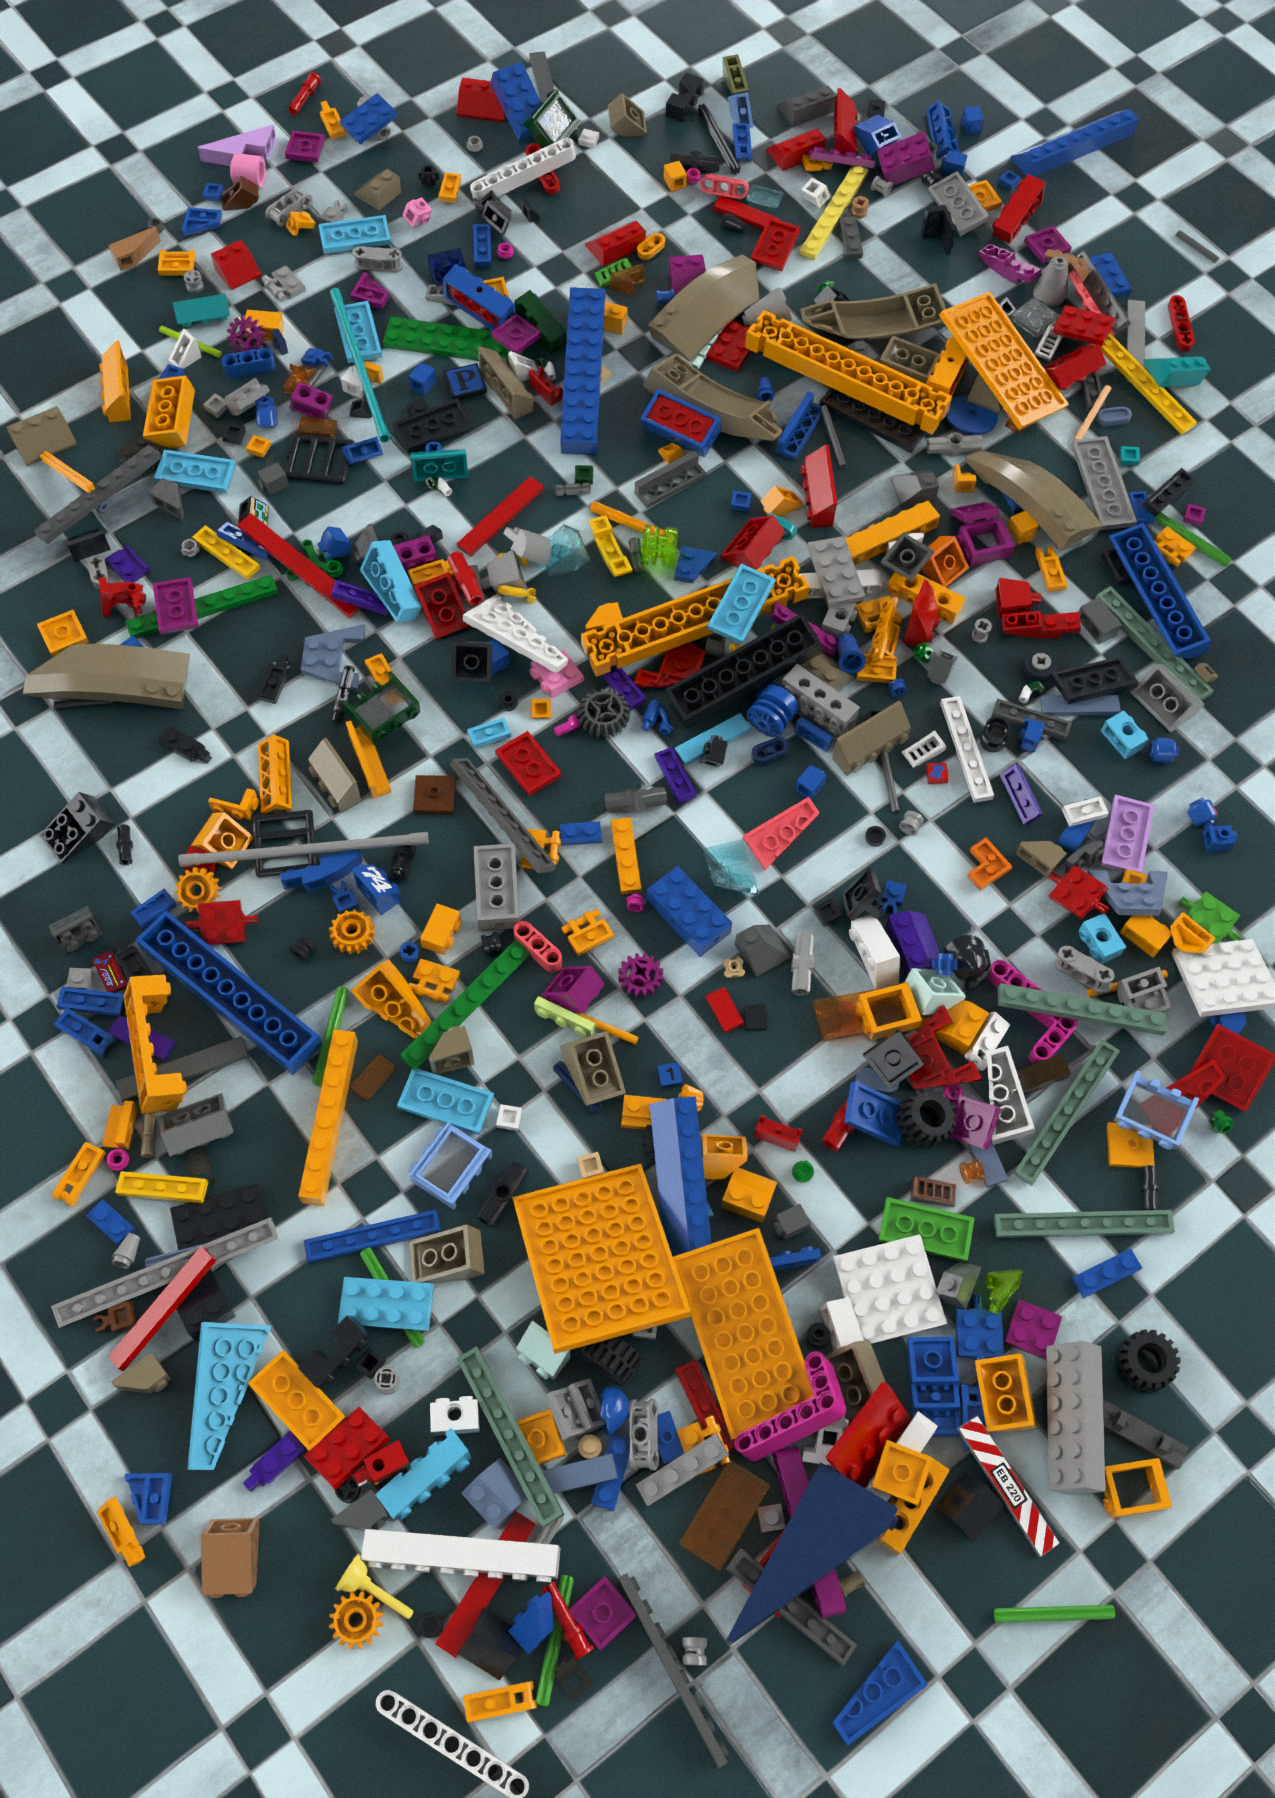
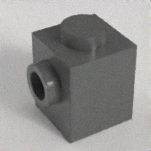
M278 462L258 471L260 478L258 480L259 486L262 490H266L269 496L289 487L287 476Z
M798 1204L777 1214L773 1225L779 1236L782 1235L784 1240H787L808 1230L811 1223L801 1204Z

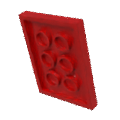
M883 1381L825 1457L835 1471L863 1488H866L876 1473L886 1440L896 1443L912 1420L890 1385Z

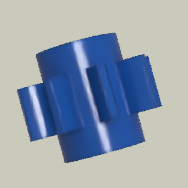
M937 953V959H932V969H937L936 975H952L953 970H957L958 960H953V954Z

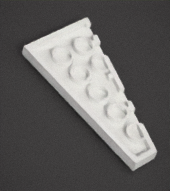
M498 593L463 616L464 622L530 658L532 661L539 663L550 671L557 673L567 666L568 659L555 646L547 644V639L543 635L539 636L536 633V629L521 614L514 613L511 610L512 606L508 602L504 603Z

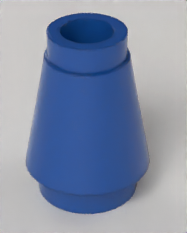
M763 377L760 379L757 397L760 401L766 402L769 400L771 402L775 392L770 379Z

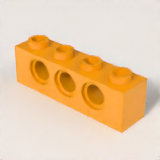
M894 572L889 580L887 592L914 605L924 579L928 580L940 609L938 617L953 625L963 610L966 597L920 574H917L911 582Z
M932 1459L926 1478L927 1487L923 1488L917 1506L915 1505L914 1509L907 1508L904 1500L892 1497L889 1503L898 1508L895 1516L902 1520L903 1528L902 1530L894 1528L893 1531L888 1529L885 1535L878 1539L877 1542L897 1556L902 1553L950 1471L948 1468Z

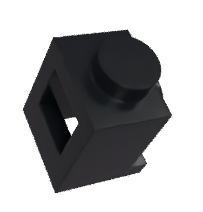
M711 735V739L704 744L703 754L705 756L700 758L699 763L714 767L723 765L728 741L722 740L723 738L720 736Z

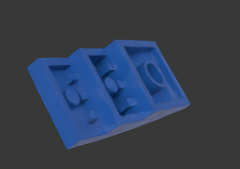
M908 1337V1371L912 1419L919 1411L935 1423L938 1427L931 1437H961L957 1430L961 1426L959 1414L961 1406L954 1337Z

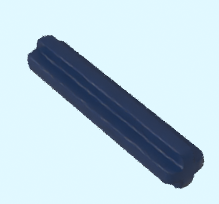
M562 1061L557 1062L553 1066L554 1072L583 1101L566 1065ZM597 1102L587 1106L595 1113L600 1110L602 1103Z

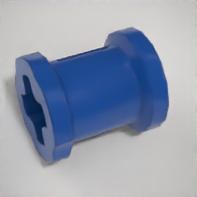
M674 289L662 292L656 290L657 306L668 304L674 298Z

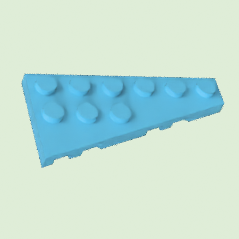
M201 1322L188 1470H214L224 1446L228 1430L235 1419L236 1410L241 1404L248 1382L254 1372V1366L259 1354L262 1352L264 1341L272 1326Z

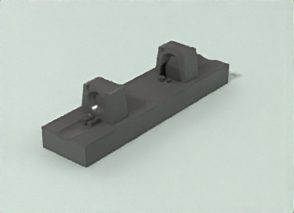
M1103 1399L1104 1429L1150 1455L1159 1458L1175 1469L1181 1468L1184 1457L1189 1449L1188 1446ZM1159 1439H1161L1162 1443L1156 1448Z

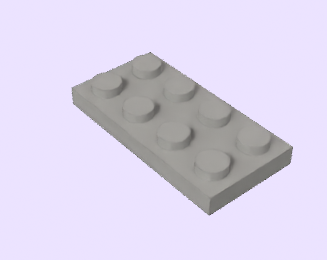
M958 171L928 187V192L937 205H946L947 210L950 211L951 219L956 224L959 236L990 220L988 213Z
M845 537L808 542V550L827 607L864 601L865 594Z

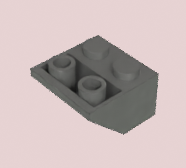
M88 906L49 925L54 939L64 954L76 950L86 942L96 940L98 936L103 934Z

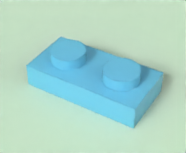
M504 717L467 729L474 749L511 737L510 729Z

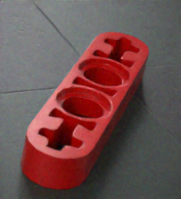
M1173 295L1168 303V311L1177 348L1187 352L1192 349L1195 342L1185 299L1180 295ZM1175 315H1181L1183 318H1177ZM1178 328H1184L1186 332L1180 331Z

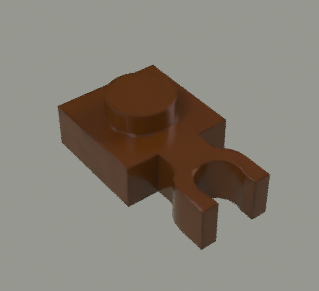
M131 1301L108 1308L109 1315L107 1316L98 1315L93 1317L94 1321L103 1320V1325L95 1329L98 1333L108 1330L110 1326L111 1330L116 1332L134 1326L137 1322L134 1305Z

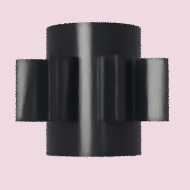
M431 165L423 166L421 168L422 172H418L419 180L426 187H433L436 185V180H439L437 168Z

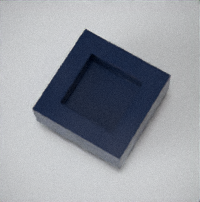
M279 329L273 330L274 339H271L275 350L278 349L281 355L287 354L286 340Z

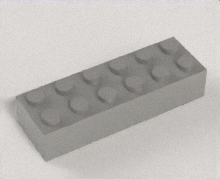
M1085 1341L1046 1346L1049 1490L1064 1494L1105 1492L1101 1346Z

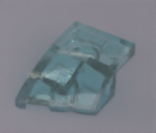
M743 839L703 849L714 886L759 895Z

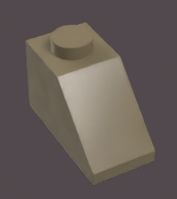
M1051 841L1021 842L1015 854L1048 878L1051 872H1054L1062 863L1066 852L1059 845Z
M150 1352L111 1381V1383L118 1390L152 1394L164 1389L171 1377L158 1358Z

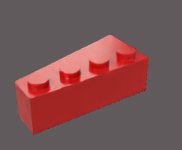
M1029 174L1024 180L1020 181L1016 193H1012L1008 205H1004L1001 216L993 222L994 237L1011 244L1021 231L1022 224L1025 225L1030 214L1033 215L1036 212V207L1042 204L1046 182Z

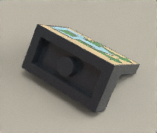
M249 496L240 503L238 524L252 513L267 525L269 506Z

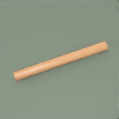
M1109 385L1104 386L1074 440L1084 437L1111 390Z

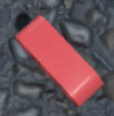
M707 174L700 182V188L705 193L742 199L749 192V184L740 179ZM705 180H710L712 187H707ZM721 183H727L729 189L723 190ZM737 186H743L745 193H739Z
M526 921L516 923L514 926V939L530 953L529 956L549 973L560 971L562 968L561 952L530 923ZM521 932L528 933L526 936L519 935V933ZM536 945L543 946L541 949L533 948ZM552 958L558 960L555 963L548 962V960Z

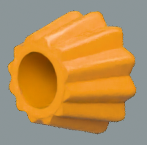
M685 1084L678 1098L696 1096L697 1112H699L703 1106V1092Z

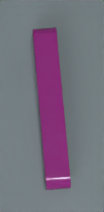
M796 1445L772 1453L790 1519L809 1485L800 1452ZM834 1571L811 1587L821 1619L846 1613L845 1600L836 1571Z

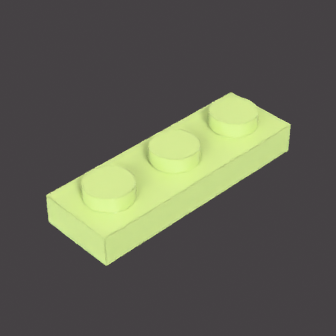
M539 996L537 997L534 1007L540 1017L550 1018L563 1028L569 1027L582 1037L594 1034V1022Z

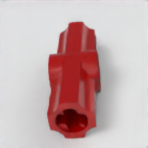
M458 551L451 553L447 557V561L453 572L458 589L462 590L469 605H479L484 600V596L478 586L473 568L469 567L463 553Z
M848 1099L844 1106H841L832 1120V1125L821 1141L830 1150L838 1151L847 1135L851 1134L854 1130V1127L844 1123Z

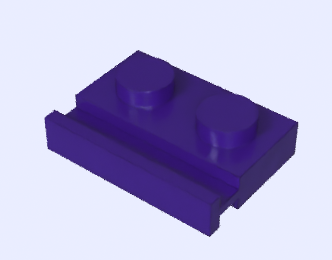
M127 544L124 549H119L104 559L106 564L124 582L135 583L144 576L143 574L151 572L149 566Z

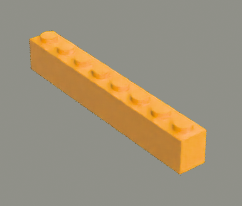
M335 1029L333 1031L299 1191V1198L302 1204L325 1206L358 1045L355 1032Z

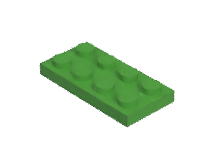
M887 1197L878 1242L888 1243L920 1234L927 1254L966 1263L968 1261L975 1218Z

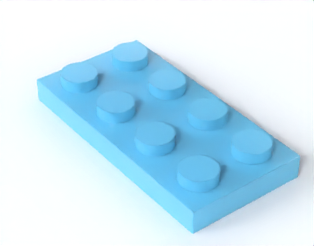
M386 215L318 224L324 254L349 251L357 246L377 247L391 245Z
M364 301L344 305L363 361L381 358L382 351L369 302ZM334 307L348 364L354 363L336 307Z
M164 450L154 480L155 483H158L162 478H165L168 481H174L180 487L227 493L236 468V461Z
M740 564L707 629L743 645L776 579Z
M417 1068L415 1071L411 1070L397 1108L443 1124L449 1122L456 1128L480 1135L494 1099V1093Z
M344 1277L338 1324L346 1315H351L363 1326L429 1331L434 1284Z

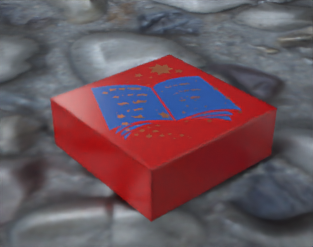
M927 763L928 784L948 783L946 763Z

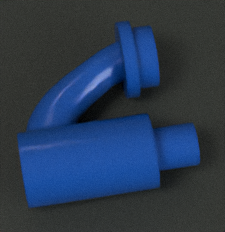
M651 700L641 720L643 723L641 726L642 730L648 731L650 727L654 726L658 715H660L663 722L659 725V731L663 735H670L674 728L670 725L667 711L659 701Z

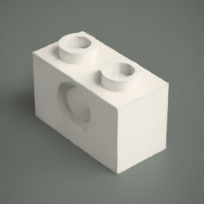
M472 1396L459 1397V1401L439 1398L436 1399V1403H430L432 1435H445L444 1433L450 1428L456 1434L480 1432L478 1400H473ZM453 1410L461 1411V1417L456 1421L449 1419V1414Z

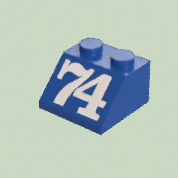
M374 864L352 868L357 889L381 916L401 902L399 893H401L400 889L395 883L391 884L387 880L388 876L383 869H378Z

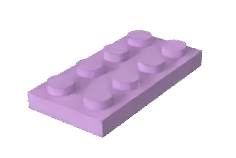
M1119 795L1114 796L1100 866L1124 873L1126 869L1142 873L1155 805Z

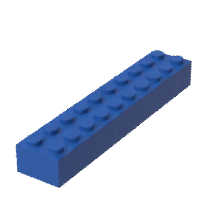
M570 287L560 439L562 454L597 455L605 289Z
M165 911L135 939L141 951L292 1076L322 1046L320 1036L169 912Z

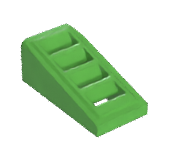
M624 258L595 272V277L600 287L632 279L633 269L628 259Z

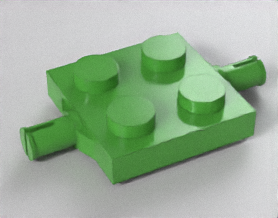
M1205 892L1194 903L1184 896L1178 902L1188 909L1187 916L1216 938L1213 943L1219 944L1226 937L1232 941H1240L1242 939L1240 935L1232 931L1234 923L1241 915L1208 892Z

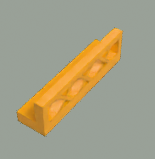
M352 721L346 722L350 740L372 798L392 793L374 744L359 727L354 728Z
M273 734L258 744L261 813L265 815L274 809L286 810V812L292 810L289 740ZM271 796V803L268 805V801Z

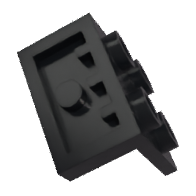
M946 205L928 207L925 210L920 233L921 237L924 239L938 236L946 255H948L954 245V235L957 233L956 224L953 223L951 213L947 210Z

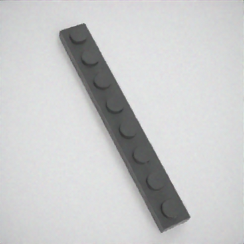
M150 445L143 448L95 484V490H92L91 493L85 491L81 496L34 530L36 536L46 544H49L162 458L160 452Z
M468 758L453 759L450 766L506 833L510 841L515 844L521 854L532 865L533 869L537 873L553 872L556 867L555 863Z
M626 1573L618 1581L717 1768H720L728 1763L725 1757L729 1753L722 1741H716L713 1735L716 1729L709 1716L704 1718L701 1713L702 1702L696 1692L691 1694L687 1686L690 1680L684 1669L679 1670L674 1661L678 1658L671 1645L666 1647L662 1639L665 1633L659 1622L654 1624L650 1614L653 1611L646 1599L641 1600L638 1591L641 1590L634 1576L630 1578Z

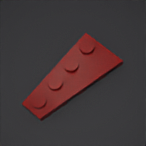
M1213 1059L1166 1087V1089L1170 1091L1173 1088L1181 1091V1096L1193 1100L1195 1097L1199 1098L1196 1105L1197 1108L1227 1077ZM1156 1095L1139 1104L1155 1130L1168 1137L1178 1128L1186 1109Z

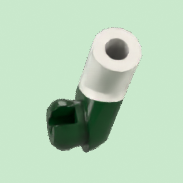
M538 358L535 362L536 366H540L544 370L550 381L555 380L556 374L553 363L543 358Z
M428 477L426 479V485L430 489L441 490L445 496L451 495L452 489L444 479L440 477Z
M1034 681L1025 685L1019 696V701L1027 703L1031 693L1036 692L1040 694L1045 690V686L1040 681Z

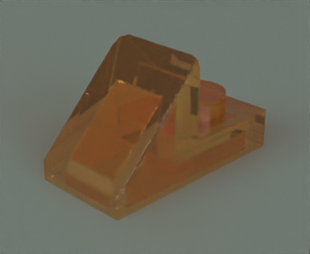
M640 264L610 273L611 289L634 295V284L644 282L645 268L643 265Z
M290 364L291 375L284 383L283 390L293 394L298 383L306 384L316 371L315 369L302 364Z

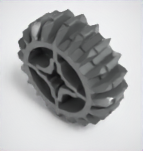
M601 688L600 692H597L594 689L593 695L587 693L586 698H582L581 704L578 706L580 725L583 726L584 731L589 730L590 735L596 733L597 738L600 735H604L607 738L609 734L614 737L615 732L621 734L622 728L626 729L627 723L630 721L628 701H624V696H619L618 691L611 693V689L605 692ZM613 707L617 709L619 715L615 713L612 709ZM589 712L593 713V716L596 717L595 720L589 715Z

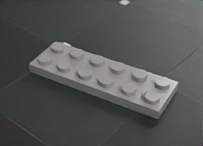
M1108 437L1073 440L1071 447L1094 514L1104 525L1100 531L1136 526L1137 520Z

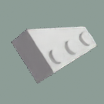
M871 914L856 918L854 921L851 920L850 938L856 944L875 990L899 984L900 955L879 920Z

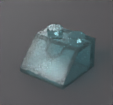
M563 524L548 538L552 547L551 558L548 565H546L549 576L552 577L577 571L590 560L579 530Z

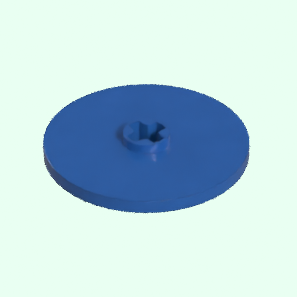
M969 395L958 396L951 400L949 411L945 417L954 429L968 435H983L995 428L998 421V414L996 412L968 402Z

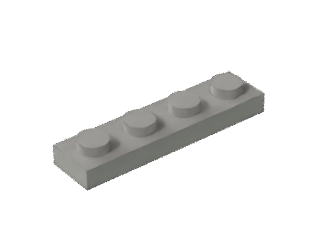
M714 1434L640 1481L636 1486L646 1505L650 1506L728 1457L729 1453L718 1434Z

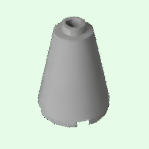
M1060 256L1052 258L1033 289L1035 299L1038 302L1039 300L1044 302L1043 305L1046 306L1062 304L1068 294V262Z
M777 288L745 310L743 312L744 316H741L743 324L751 327L753 323L756 324L757 318L763 310L776 315V319L779 321L782 318L791 321V312L789 306L786 305V297L782 289Z

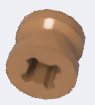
M857 196L852 202L851 215L861 219L867 215L869 201L863 196Z

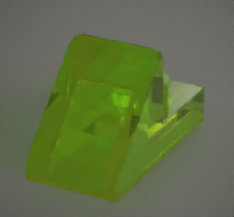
M1016 1269L989 1272L987 1274L985 1286L992 1290L989 1297L991 1312L996 1315L999 1314L1020 1286L1023 1271Z

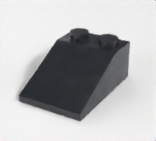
M211 1268L176 1309L189 1336L194 1341L200 1338L201 1322L226 1323L236 1317Z

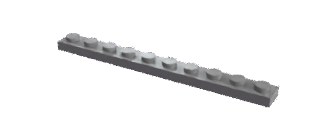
M272 1217L201 1246L212 1254L217 1260L215 1262L217 1264L277 1240L279 1235ZM200 1246L52 1305L51 1308L58 1327L60 1328L170 1283Z

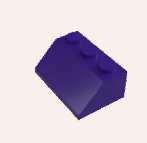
M908 910L889 915L886 928L895 949L900 955V964L906 979L912 968L932 969V959H937V953H940L925 914Z

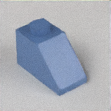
M748 92L729 96V109L733 122L749 123V128L753 127Z

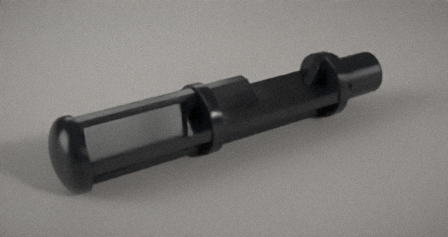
M350 665L344 666L341 682L338 687V693L332 710V722L339 723L341 716L344 715L343 702L348 698L355 668Z

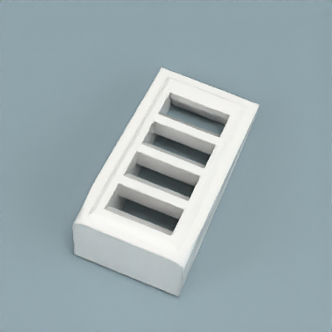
M1051 325L1048 326L1034 353L1035 356L1049 362L1063 338L1061 335L1053 334L1054 326ZM1043 345H1044V346H1047V347L1051 348L1052 350H1049V349H1047V348H1045V347H1042V346H1043ZM1040 350L1049 353V355L1040 352Z
M933 731L902 751V754L912 768L944 752L946 745L936 731ZM931 742L936 745L935 748L932 747ZM926 745L930 751L927 752L923 746ZM917 749H920L924 755L920 756ZM912 752H913V753L915 754V756L918 758V759L915 760V761H914V759L912 758V756L910 755V753H912Z

